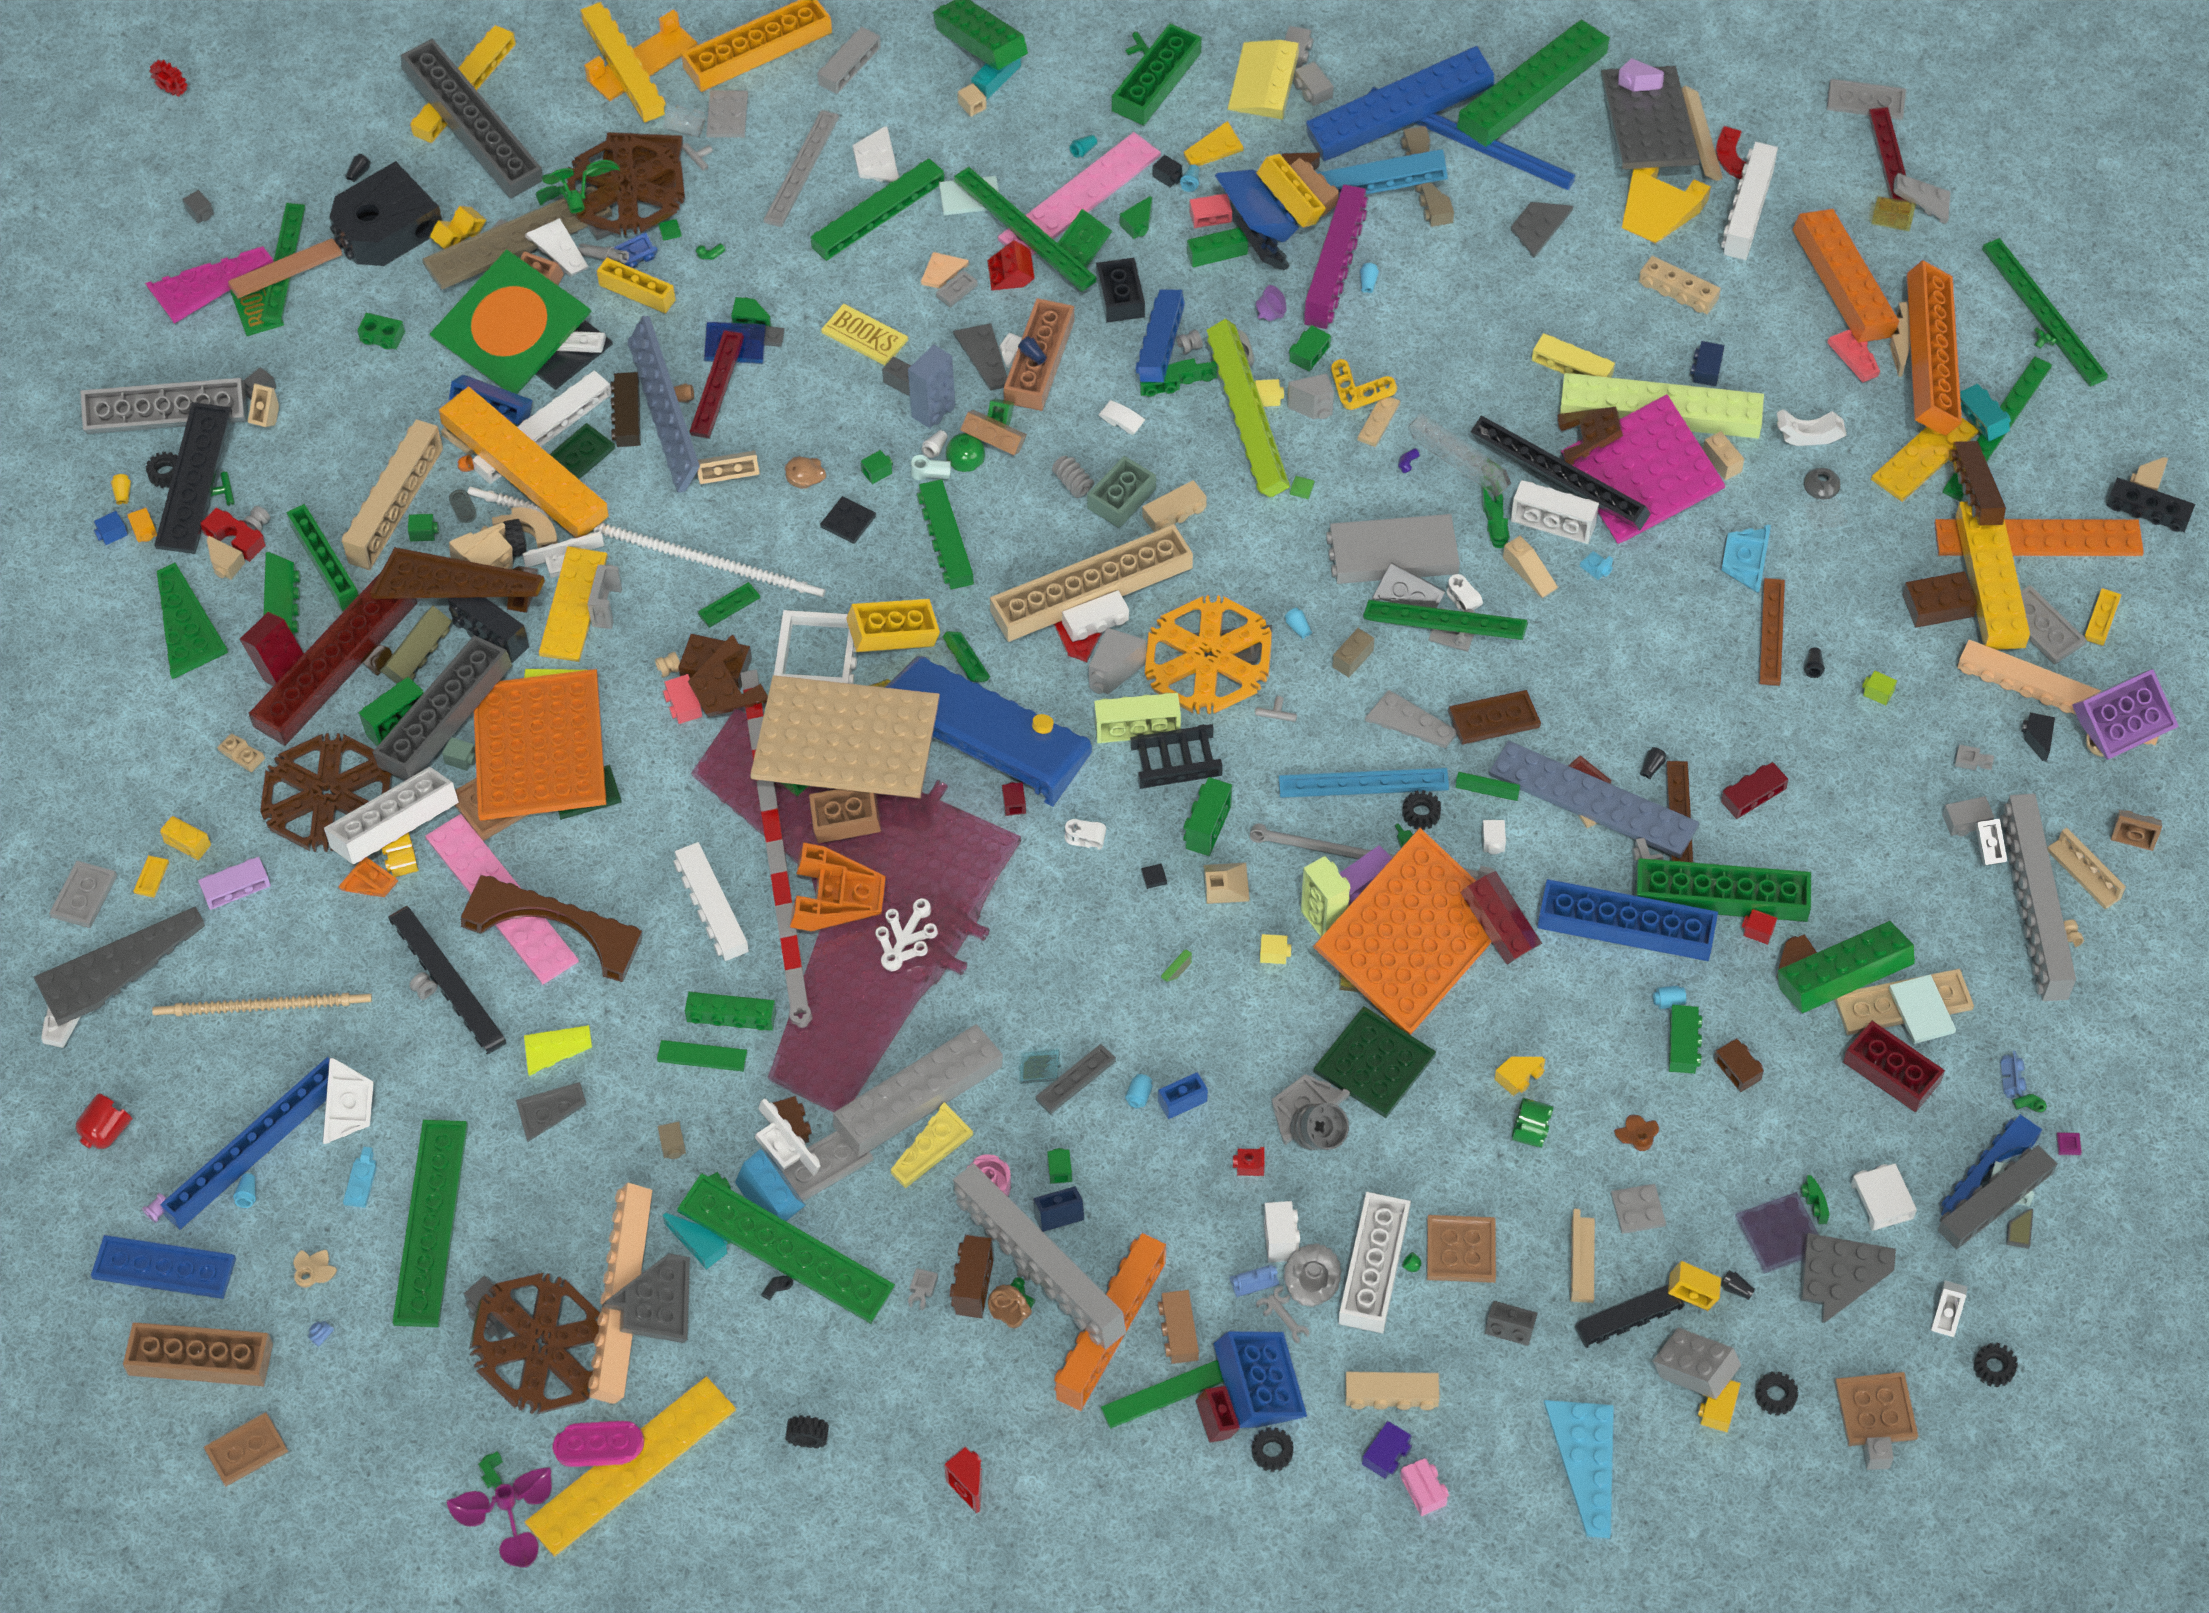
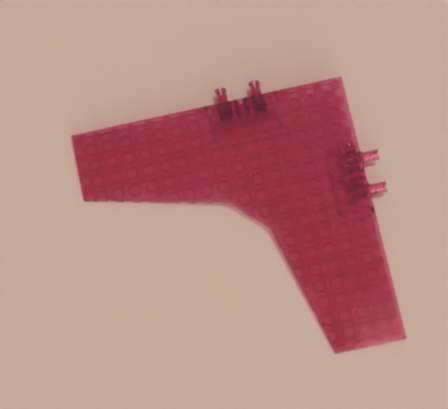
M735 709L691 774L705 788L718 796L724 804L729 805L736 814L741 815L747 823L765 837L756 779H751L753 755L747 714ZM940 780L935 782L929 794L922 792L921 798L876 793L881 832L818 843L814 833L809 794L836 789L808 786L801 794L796 796L780 782H774L785 853L792 857L793 861L798 864V857L804 842L829 848L886 876L881 914L820 929L804 974L808 1007L813 1018L808 1023V1026L799 1028L797 1025L792 1024L789 1016L768 1075L769 1081L832 1112L839 1110L856 1098L917 1002L933 984L937 985L946 969L948 968L959 975L964 974V971L967 969V962L955 958V955L969 934L982 941L986 940L984 935L988 937L989 928L978 924L977 921L980 918L983 905L995 881L1022 841L1021 836L941 801L940 799L948 789V786ZM811 877L816 893L817 878ZM921 898L928 900L931 906V913L929 916L921 918L913 933L922 931L925 925L929 923L936 926L938 931L936 937L921 940L927 945V954L903 961L901 967L896 971L886 970L881 963V957L885 952L881 941L877 939L876 930L879 927H886L890 934L889 942L892 949L897 943L892 926L886 919V912L890 909L898 911L899 923L903 931L914 912V902ZM890 915L889 918H894L896 915ZM929 929L927 932L932 933L934 929ZM882 932L879 936H884L886 933ZM915 943L905 946L903 951L913 949ZM919 947L917 950L921 951L924 947ZM801 1012L797 1016L801 1019L806 1013Z

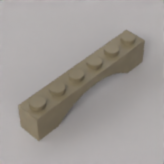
M1426 126L1403 129V138H1400L1401 148L1406 150L1405 156L1429 152L1430 137ZM1431 182L1414 185L1415 191L1420 193L1419 203L1420 206L1425 208L1423 211L1424 219L1429 221L1430 227L1453 223L1454 210L1448 196L1441 193Z

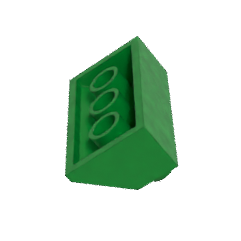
M266 552L263 616L270 612L283 618L295 637V633H299V623L296 620V616L300 615L299 604H296V599H300V589L297 587V583L301 581L300 571L296 570L294 562L271 552Z

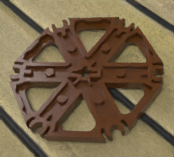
M616 136L614 137V143H612L611 137L576 156L575 160H572V166L575 168L568 167L574 172V175L567 179L570 191L576 190V180L582 181L583 171L587 170L586 166L591 164L589 159L604 150H611L613 152V160L620 168V170H612L594 177L586 176V183L600 188L586 195L585 199H582L585 209L582 212L576 213L577 219L580 222L621 235L620 230L623 229V234L627 235L628 229H633L634 234H637V227H639L640 233L676 214L677 210L680 209L679 203L676 202L684 203L685 199L680 158L672 159L674 158V152L670 148L630 136V142L628 136H625L623 142H619ZM641 147L657 153L656 157L634 169L633 148ZM671 171L675 173L676 186L672 189L651 183ZM624 180H626V183L628 184L627 190H625ZM637 200L661 207L662 209L646 218H642L638 215ZM618 202L619 217L617 220L611 221L594 215L613 203Z
M326 733L325 741H323V734L318 735L279 753L278 757L274 758L278 766L272 767L268 765L269 772L265 769L260 808L263 820L271 818L266 821L270 831L310 851L311 845L314 852L317 851V846L323 845L325 852L329 850V842L324 828L335 822L336 810L347 815L369 802L352 792L374 782L382 783L381 794L391 789L393 774L378 767L373 755L374 749L343 734V739H341L340 733H337L336 739L330 740L329 733ZM314 750L320 751L317 774L294 763V760ZM352 750L368 759V761L341 773L342 756L345 751ZM278 782H283L301 791L276 804H272L274 785ZM330 789V794H323V791H328ZM313 811L311 830L308 837H301L286 829L288 822Z
M543 1273L496 1283L488 1291L493 1295V1298L485 1293L478 1302L469 1350L476 1348L470 1353V1356L477 1355L481 1360L474 1364V1367L478 1368L476 1372L514 1408L518 1406V1410L522 1411L525 1408V1404H529L531 1407L530 1414H533L538 1408L536 1415L582 1404L590 1398L587 1388L593 1371L584 1369L566 1349L594 1343L599 1332V1325L595 1319H598L600 1312L566 1279L562 1281L561 1277L558 1276L555 1284L551 1283L549 1273L544 1276L543 1280ZM530 1285L538 1289L533 1317L528 1315L511 1298V1290ZM562 1296H569L584 1310L586 1318L581 1321L556 1326ZM491 1313L514 1337L493 1342L487 1341L484 1338L487 1315ZM541 1336V1342L545 1345H543L539 1350V1344L535 1341H537ZM524 1360L519 1389H513L496 1373L495 1367ZM548 1369L572 1391L570 1395L555 1399H547L544 1396Z

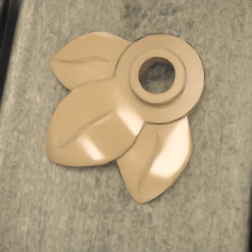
M301 1250L295 1256L293 1262L296 1269L294 1279L298 1286L306 1288L314 1283H325L334 1277L337 1268L328 1266L329 1255L327 1250L319 1251L310 1257L305 1251ZM305 1274L310 1275L308 1279H302Z

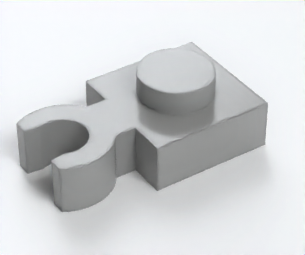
M916 1268L910 1285V1292H913V1294L908 1299L909 1307H912L913 1302L918 1300L921 1302L920 1310L925 1309V1296L932 1297L938 1280L937 1273Z

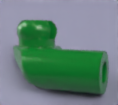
M721 243L711 250H706V247L703 245L696 248L697 257L707 260H713L726 251Z
M2027 1094L2012 1100L2016 1110L2028 1107L2035 1112L2041 1113L2047 1108L2046 1102L2034 1094Z
M1014 1278L1011 1286L1016 1287L1026 1298L1027 1304L1032 1308L1036 1299L1026 1295L1023 1278Z

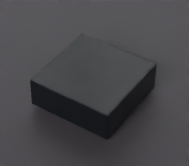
M1162 863L1141 868L1146 889L1167 884Z

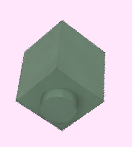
M452 737L449 739L442 752L444 763L468 771L470 765L476 763L474 744Z

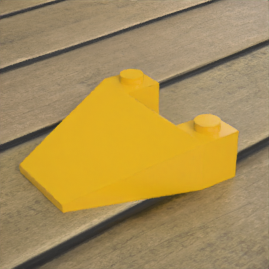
M1659 167L1633 169L1622 228L1657 243L1702 211L1709 201L1711 186L1693 179L1686 191H1683L1658 180Z

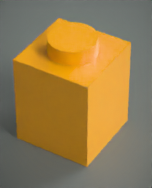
M147 508L127 514L138 543L150 541L153 537L157 536Z

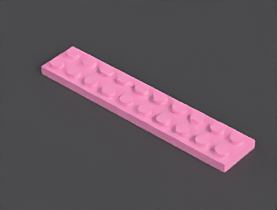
M1133 132L1025 216L1054 239L1070 226L1081 209H1084L1086 212L1091 211L1161 156V152ZM1009 228L998 236V241L1005 246L1015 240L1030 248L1031 255L1036 253Z
M462 814L425 835L426 840L470 895L480 875L493 876L498 881L513 883L520 888ZM520 917L495 925L542 985L579 962L575 954L545 918Z

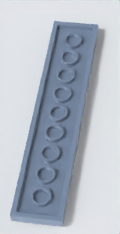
M642 316L633 334L628 339V347L631 350L633 362L636 365L638 377L642 384V390L645 393L647 405L650 408L652 420L657 429V436L662 444V451L665 454L667 466L672 475V481L677 492L681 493L686 491L700 465L650 316Z
M1509 740L1489 771V776L1500 781L1521 785L1520 790L1577 815H1582L1635 840L1645 838L1647 845L1677 858L1682 857L1699 827V822Z

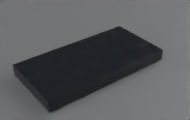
M586 320L574 331L601 333ZM606 336L602 352L556 351L535 375L554 390H557L612 346L613 342Z

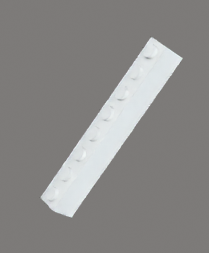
M594 370L589 375L584 376L574 386L569 387L559 397L554 398L544 408L539 409L529 419L524 420L517 428L542 447L611 396L610 383ZM479 455L472 460L474 470L489 484L502 476Z

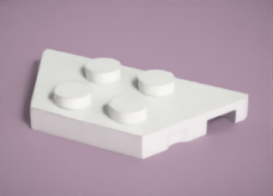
M887 126L853 145L860 178L874 179L879 182H893L899 178Z
M334 1058L329 1060L323 1144L330 1143L340 1137L370 1126L373 1081Z

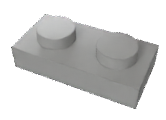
M963 270L938 290L936 297L951 308L978 286L977 280Z

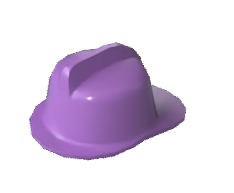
M1268 285L1261 297L1256 301V308L1259 312L1257 318L1273 321L1284 316L1287 311L1285 296L1277 287Z

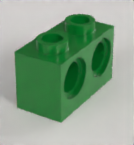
M367 312L357 329L359 339L364 344L378 345L386 350L390 348L397 350L405 334L403 321Z

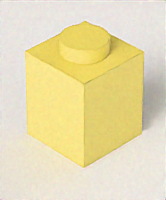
M1279 379L1255 380L1263 407L1280 406L1281 399H1284V387H1280Z
M1262 934L1260 963L1286 964V957H1291V944H1287L1288 936Z

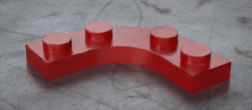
M1723 126L1716 146L1717 159L1727 173L1737 179H1742L1744 165L1747 162L1743 161L1736 152V146L1742 131Z

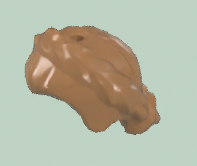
M793 457L785 465L787 482L797 488H809L812 484L821 483L826 478V472L821 467V461L817 458Z
M1011 1285L997 1286L988 1297V1308L993 1318L1001 1320L1013 1329L1020 1327L1024 1319H1027L1032 1313L1026 1298L1016 1287Z

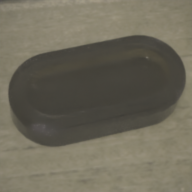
M461 489L453 491L449 495V502L457 519L461 523L474 521L477 517V512L469 494Z

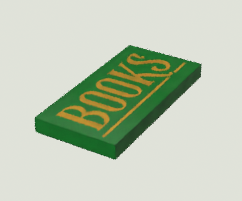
M268 286L240 298H237L233 291L230 290L246 337L284 326L283 319L281 324L261 322Z

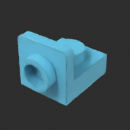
M1593 551L1580 562V567L1599 580L1602 576L1606 577L1611 573L1613 558L1609 556L1604 559Z

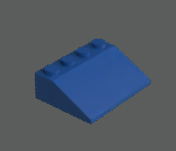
M1256 170L1220 172L1215 175L1251 230L1283 243L1299 228L1295 221L1296 219L1286 210L1280 200L1274 196L1268 186L1262 182V179L1256 174Z
M1228 1331L1213 1343L1224 1384L1240 1428H1258L1307 1417L1284 1332Z

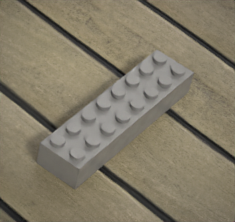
M241 378L80 391L83 430L87 434L186 426L192 402L231 407L233 412L230 423L248 421L245 382Z
M975 1024L833 1113V1127L860 1158L938 1109L944 1102H949L1002 1067L1003 1054L980 1027Z

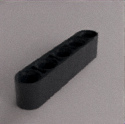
M1666 1285L1585 1318L1575 1325V1330L1585 1348H1589V1345L1595 1342L1599 1344L1609 1340L1610 1336L1615 1334L1618 1336L1630 1331V1328L1634 1326L1640 1327L1650 1323V1320L1656 1317L1660 1319L1671 1314L1670 1312L1678 1309L1679 1311L1685 1304L1682 1299L1668 1294L1669 1285Z

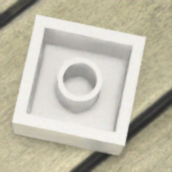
M1292 1201L1265 1203L1264 1229L1268 1263L1288 1262L1293 1253L1299 1250L1297 1209L1293 1210Z

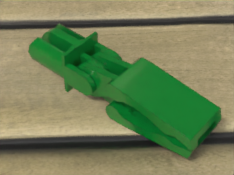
M1493 469L1482 470L1481 478L1482 508L1488 519L1487 532H1489L1492 545L1495 548L1501 549L1504 548V545L1508 543L1510 538L1508 518H1503L1504 498ZM1488 484H1489V490H1490V492L1493 494L1494 499H1495V502H1494V501L1492 500V498L1488 495V491H1487V489H1488V488H1487V485H1488Z

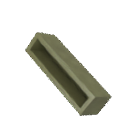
M430 607L380 671L396 684L406 677L412 680L416 675L413 672L416 667L420 669L427 661V658H425L427 653H432L439 645L437 640L440 637L443 639L450 631L448 626L452 620L436 607Z

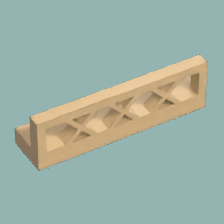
M2067 827L2063 829L2059 840L2047 847L2048 852L2106 910L2122 898L2126 886Z
M1573 1209L1571 1220V1302L1594 1303L1595 1218L1580 1217V1209Z

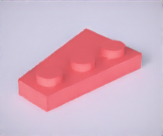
M1850 329L1829 337L1827 343L1862 382L1878 377L1880 369L1873 354L1867 348V341L1858 343Z

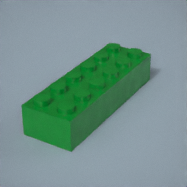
M953 0L945 5H941L932 12L936 28L941 34L996 70H1000L1028 54L1024 34L971 0Z
M1169 23L1111 96L1112 112L1144 126L1202 53V37Z
M1888 921L1779 969V988L1803 1014L1915 964L1914 944L1891 921Z

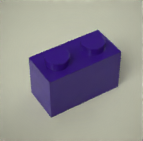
M1387 1421L1363 1455L1362 1465L1384 1479L1389 1474L1394 1475L1400 1465L1399 1459L1401 1456L1406 1457L1412 1448L1410 1444L1411 1434Z

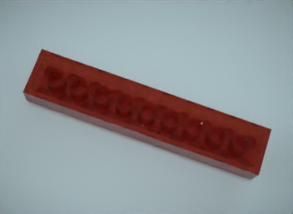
M379 573L248 713L253 727L286 746L362 664L361 660L369 653L373 646L379 645L417 604L416 598H372L370 592L380 575Z

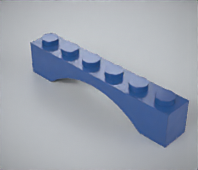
M2021 1114L2015 1120L2011 1119L2004 1128L2006 1132L2003 1135L1998 1134L1992 1142L1993 1147L1991 1150L1986 1149L1979 1158L1981 1162L1977 1166L1974 1164L1966 1174L1968 1178L1965 1181L1960 1180L1954 1188L1955 1193L1953 1196L1948 1195L1941 1204L1943 1207L1941 1215L1943 1216L1948 1211L1952 1213L1956 1210V1206L1960 1201L1970 1199L1972 1193L1980 1187L1981 1181L1994 1167L1996 1161L2002 1162L2013 1156L2022 1155L2028 1148L2031 1149L2039 1139L2042 1129Z

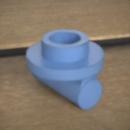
M317 1321L309 1328L308 1338L319 1347L334 1329L325 1321Z

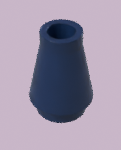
M1027 336L1019 343L1020 353L1032 359L1038 365H1041L1047 359V356L1034 338Z

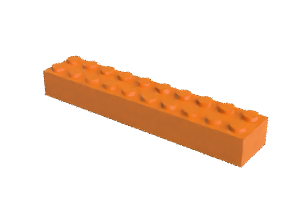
M1922 260L1907 273L1915 420L1920 424L1946 436L1962 424L1953 276Z

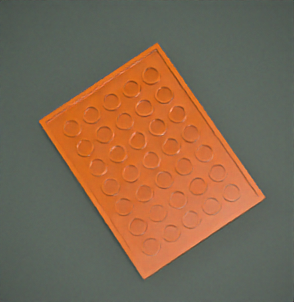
M597 669L499 681L474 710L479 821L606 805Z
M1419 828L1312 947L1398 1028L1411 1035L1492 941L1460 893L1476 880L1430 836Z

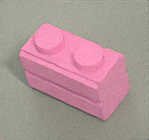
M1425 1458L1403 1467L1400 1473V1478L1421 1516L1446 1506L1447 1497H1449L1446 1486L1444 1484L1440 1485L1436 1478L1438 1477L1434 1464L1429 1465Z

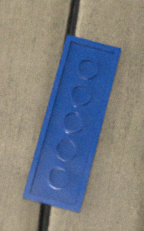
M104 1235L91 1277L93 1280L224 1299L236 1257L234 1254Z

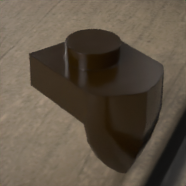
M374 645L361 660V663L378 676L381 673L382 667L392 656V652L389 647Z

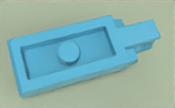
M363 1147L361 1158H356L353 1163L343 1200L344 1205L366 1208L376 1172V1160H372V1147Z

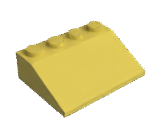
M1284 40L1244 42L1228 110L1283 120L1299 56V44Z

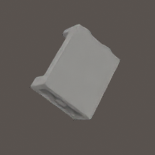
M599 564L597 566L587 604L592 627L612 629L614 621L610 601L607 599L610 591L622 592L619 569L616 566Z

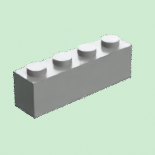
M864 27L854 32L847 43L843 44L840 50L829 59V62L819 69L817 73L818 84L838 94L881 48L880 36Z

